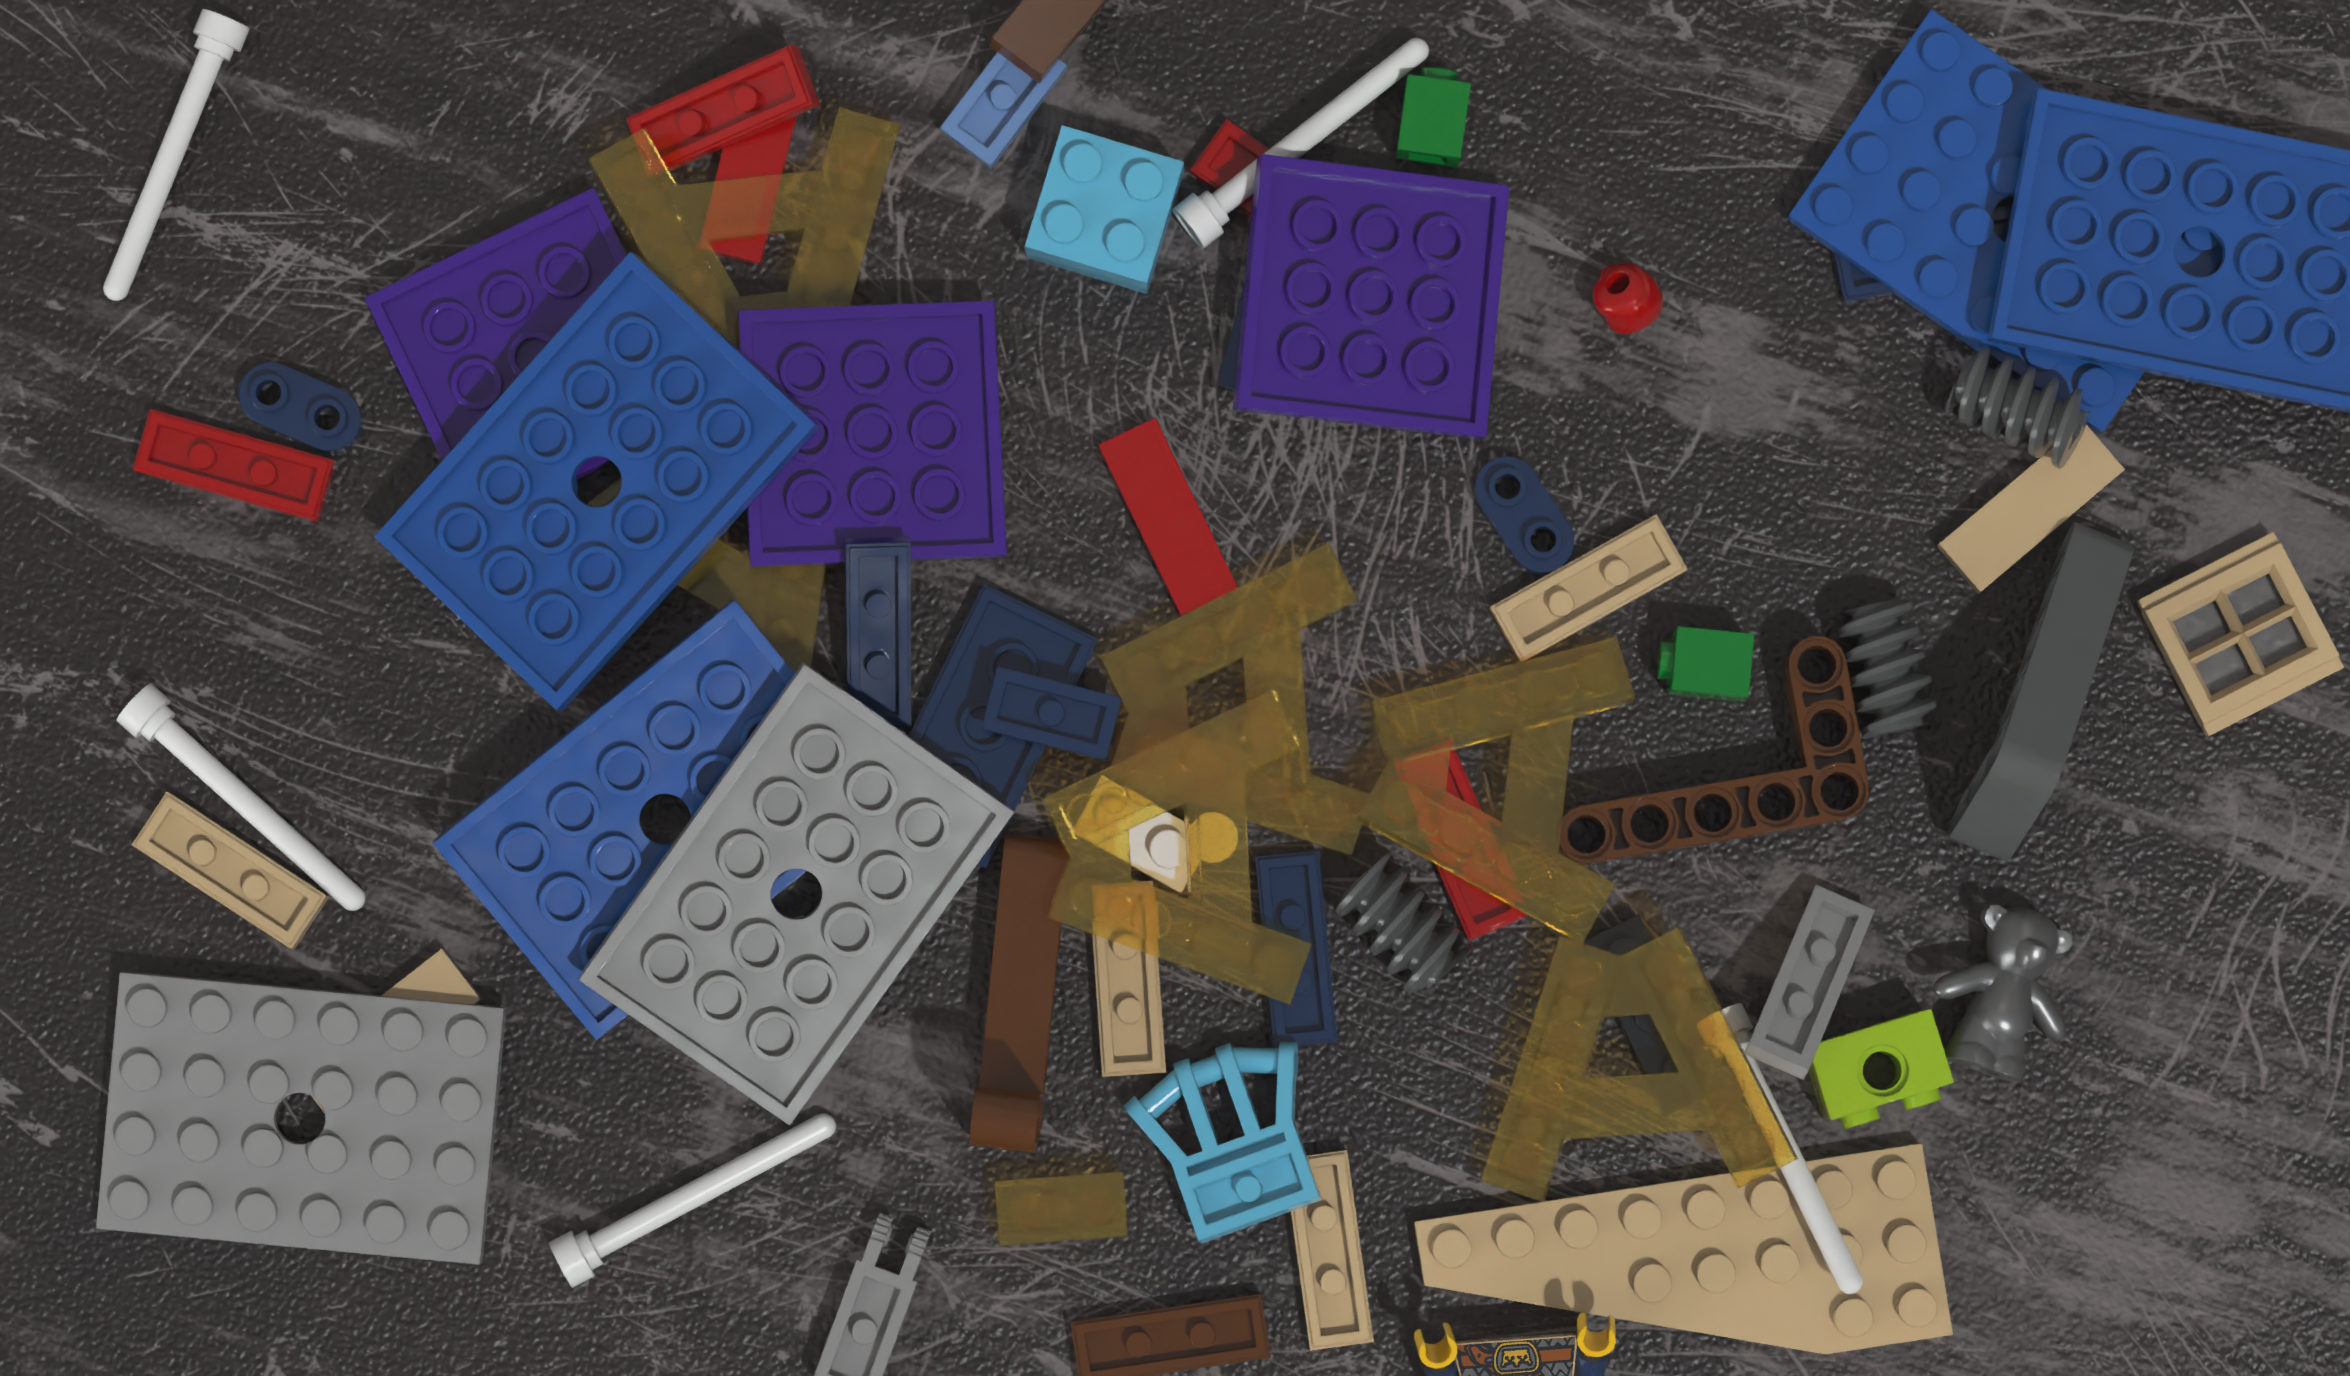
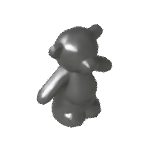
M1986 905L1981 911L1980 918L1988 930L1987 954L1989 962L1974 964L1941 976L1934 983L1933 989L1937 998L1952 999L1972 991H1977L1970 1001L1964 1017L1955 1029L1947 1045L1945 1055L1948 1061L1982 1074L2006 1081L2022 1083L2024 1067L2022 1065L2024 1035L2031 1027L2033 1019L2043 1035L2052 1041L2061 1040L2066 1034L2063 1017L2045 988L2036 978L2044 973L2052 964L2055 954L2064 953L2071 948L2073 937L2067 931L2058 930L2056 925L2047 916L2037 911L2022 907L2004 909L2000 905Z

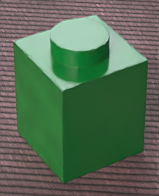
M1422 68L1420 76L1408 74L1395 160L1458 169L1471 83L1458 81L1459 74L1457 72L1442 68Z
M1678 626L1672 632V640H1661L1659 647L1657 679L1668 680L1666 695L1734 702L1745 701L1749 698L1754 634Z

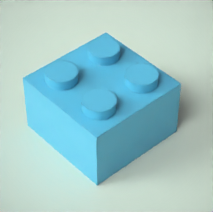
M1062 125L1025 243L1026 258L1148 294L1173 212L1172 209L1175 206L1183 180L1184 162Z

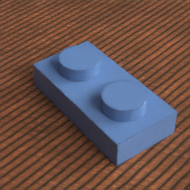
M997 52L940 127L941 133L989 169H992L1067 71V65L1059 60L1039 84Z

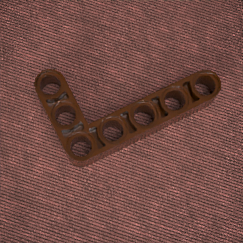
M1811 636L1796 644L1784 659L1783 679L1799 769L1579 806L1571 809L1564 815L1556 826L1554 843L1558 853L1572 864L1588 866L1834 824L1856 816L1865 807L1869 798V783L1847 661L1842 648L1834 640L1825 636ZM1816 650L1828 659L1830 674L1827 681L1821 684H1813L1801 676L1798 669V660L1803 652ZM1828 713L1839 721L1841 738L1835 746L1824 747L1812 739L1809 726L1815 714ZM1830 775L1845 778L1851 785L1853 799L1845 810L1832 809L1822 799L1821 785L1824 779ZM1776 786L1788 795L1790 810L1783 820L1772 821L1760 813L1757 805L1758 796L1764 787ZM1714 797L1725 805L1727 821L1720 831L1709 832L1697 824L1694 817V808L1697 801L1701 798ZM1642 807L1652 808L1662 816L1664 832L1658 841L1653 843L1644 842L1633 834L1631 818L1637 809ZM1579 818H1587L1599 826L1602 833V841L1595 852L1581 853L1570 845L1568 828L1572 821Z
M1006 833L980 1081L979 1087H975L969 1146L1032 1153L1038 1152L1070 839Z

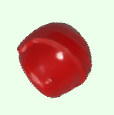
M1625 262L1605 267L1593 287V302L1599 314L1603 315L1608 326L1617 333L1633 334L1640 332L1656 321L1661 314L1663 294L1658 283L1644 268L1635 264Z

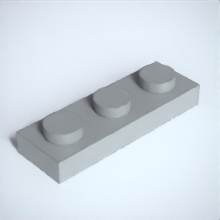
M1815 885L1746 1047L1745 1055L1804 1080L1875 912L1874 909Z

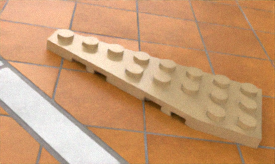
M1922 1143L1806 1161L1862 1275L1863 1285L1854 1294H1847L1839 1289L1779 1165L1413 1221L1424 1286L1605 1317L1611 1315L1616 1319L1820 1354H1833L1953 1335Z

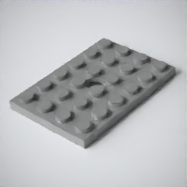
M803 662L579 974V981L790 1125L1014 814V811ZM803 869L809 871L818 879L821 885L820 902L815 910L806 916H797L795 918L785 916L774 907L771 901V888L775 879L787 870Z
M127 971L120 972L96 1229L480 1265L483 1263L507 1007ZM294 1093H305L313 1096L325 1112V1125L321 1134L315 1140L308 1143H295L288 1140L282 1135L277 1126L276 1113L280 1103L287 1096Z

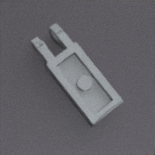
M883 1213L879 1214L862 1260H856L814 1376H884L918 1283L914 1278L931 1231L917 1227L915 1233L911 1234L905 1250L906 1258L900 1274L876 1266L883 1247L887 1246L893 1231L892 1221L894 1218Z

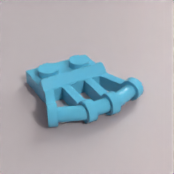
M1231 1042L1215 1048L1216 1055L1191 1063L1190 1059L1187 1058L1173 1063L1174 1070L1140 1100L1134 1096L1123 1105L1127 1113L1171 1162L1197 1239L1201 1244L1322 1200L1300 1133L1295 1124L1296 1079L1298 1074L1297 1042H1280L1279 1048L1233 1047ZM1243 1073L1277 1074L1275 1125L1261 1129ZM1225 1078L1245 1136L1219 1144L1200 1087ZM1182 1095L1202 1148L1201 1152L1190 1156L1183 1152L1156 1120Z

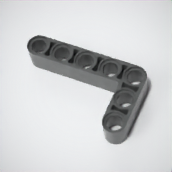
M2073 522L2056 558L1995 743L1972 778L1958 804L1948 831V838L2008 862L2049 800L2063 770L2132 559L2134 545L2077 522Z

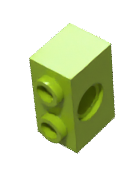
M1931 1009L1917 1011L1822 1040L1808 1070L1823 1120L1828 1121L1840 1118L1843 1129L1879 1119L1880 1115L1877 1106L1896 1100H1902L1904 1110L1939 1101L1942 1098L1938 1088L1954 1083ZM1875 1052L1887 1055L1895 1066V1076L1892 1083L1882 1090L1871 1087L1863 1075V1066L1866 1059Z

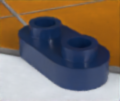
M273 362L255 366L248 371L241 381L239 388L240 405L245 414L260 426L325 453H339L349 449L358 441L364 427L362 409L353 397L339 388L285 365ZM269 383L279 384L281 388L280 399L272 405L263 404L260 400L261 389ZM326 408H335L340 415L338 424L330 430L321 429L318 424L319 414Z
M1504 456L1489 461L1480 470L1474 484L1475 501L1515 562L1525 571L1545 575L1561 568L1573 552L1574 533L1559 507L1533 469L1523 460ZM1502 477L1513 478L1519 486L1518 495L1512 499L1501 498L1495 490L1496 481ZM1544 529L1553 535L1555 543L1551 550L1540 552L1532 546L1531 535L1536 530Z

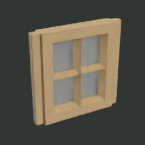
M2274 532L2136 601L2154 640L2206 737L2344 668L2334 643L2281 542L2279 543Z

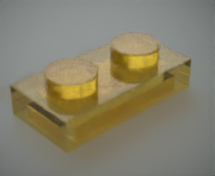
M1123 1172L995 1181L999 1246L1128 1236Z

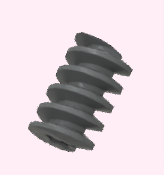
M1984 345L1962 369L1948 398L1945 416L1950 415L1960 405L1959 420L1961 424L1971 426L1983 416L1982 431L1985 435L1989 437L1996 436L2006 426L2005 441L2007 445L2013 448L2018 447L2029 437L2028 452L2031 456L2035 458L2042 457L2052 447L2051 462L2053 466L2059 469L2064 467L2083 435L2090 414L2089 410L2084 411L2081 409L2083 389L2077 387L2062 401L2058 399L2059 378L2053 377L2041 390L2035 388L2037 368L2030 366L2018 380L2012 378L2013 357L2007 356L1995 369L1988 367L1990 347Z
M1895 599L1883 601L1837 614L1852 617L1851 621L1837 630L1838 638L1858 641L1857 646L1844 654L1847 664L1864 666L1863 671L1850 679L1851 688L1870 691V695L1856 703L1855 711L1859 714L1876 716V720L1861 729L1862 738L1879 737L1931 724L1923 722L1922 717L1938 707L1937 700L1919 698L1916 694L1917 691L1932 682L1931 675L1912 673L1910 669L1911 666L1926 657L1925 650L1905 648L1904 644L1905 641L1920 632L1919 625L1899 623L1898 617L1914 607L1913 600Z
M1388 852L1343 892L1335 913L1342 917L1356 911L1360 912L1352 932L1356 936H1360L1376 930L1377 935L1369 949L1370 952L1375 956L1393 949L1395 953L1386 969L1391 975L1408 968L1412 971L1404 986V990L1410 994L1423 988L1429 989L1475 947L1469 945L1456 951L1451 949L1460 930L1456 926H1451L1438 932L1434 930L1443 911L1437 906L1421 913L1417 911L1426 892L1421 887L1403 894L1400 892L1408 872L1401 868L1385 875L1383 869L1391 856V853Z

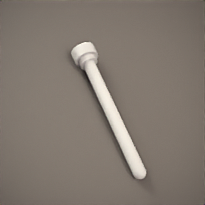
M202 9L193 33L198 35L194 45L195 48L199 49L198 55L103 286L105 295L113 301L124 299L130 290L223 60L230 61L234 51L241 52L250 30L249 27L216 12Z
M1420 38L1408 40L1264 154L1299 159L1422 63L1429 53L1427 43ZM1257 159L1211 194L1207 190L1199 196L1192 193L1172 209L1179 223L1202 249L1224 233L1222 226L1230 221L1227 214L1254 194Z
M152 683L145 686L126 705L116 721L135 738L142 735L149 742L154 739L158 740L345 909L356 911L364 905L365 893L356 883L173 720L176 713L168 707L171 700Z
M1742 1003L1734 1004L1706 1017L1696 1024L1698 1032L1707 1049L1714 1048L1718 1058L1726 1057L1839 1289L1847 1294L1858 1292L1863 1285L1862 1275L1756 1060L1744 1054L1751 1038L1749 1030L1753 1028V1025Z
M818 1114L589 1235L587 1230L577 1235L571 1230L550 1241V1248L570 1286L573 1288L596 1276L594 1269L604 1264L602 1257L831 1137L836 1129L835 1120L829 1114Z

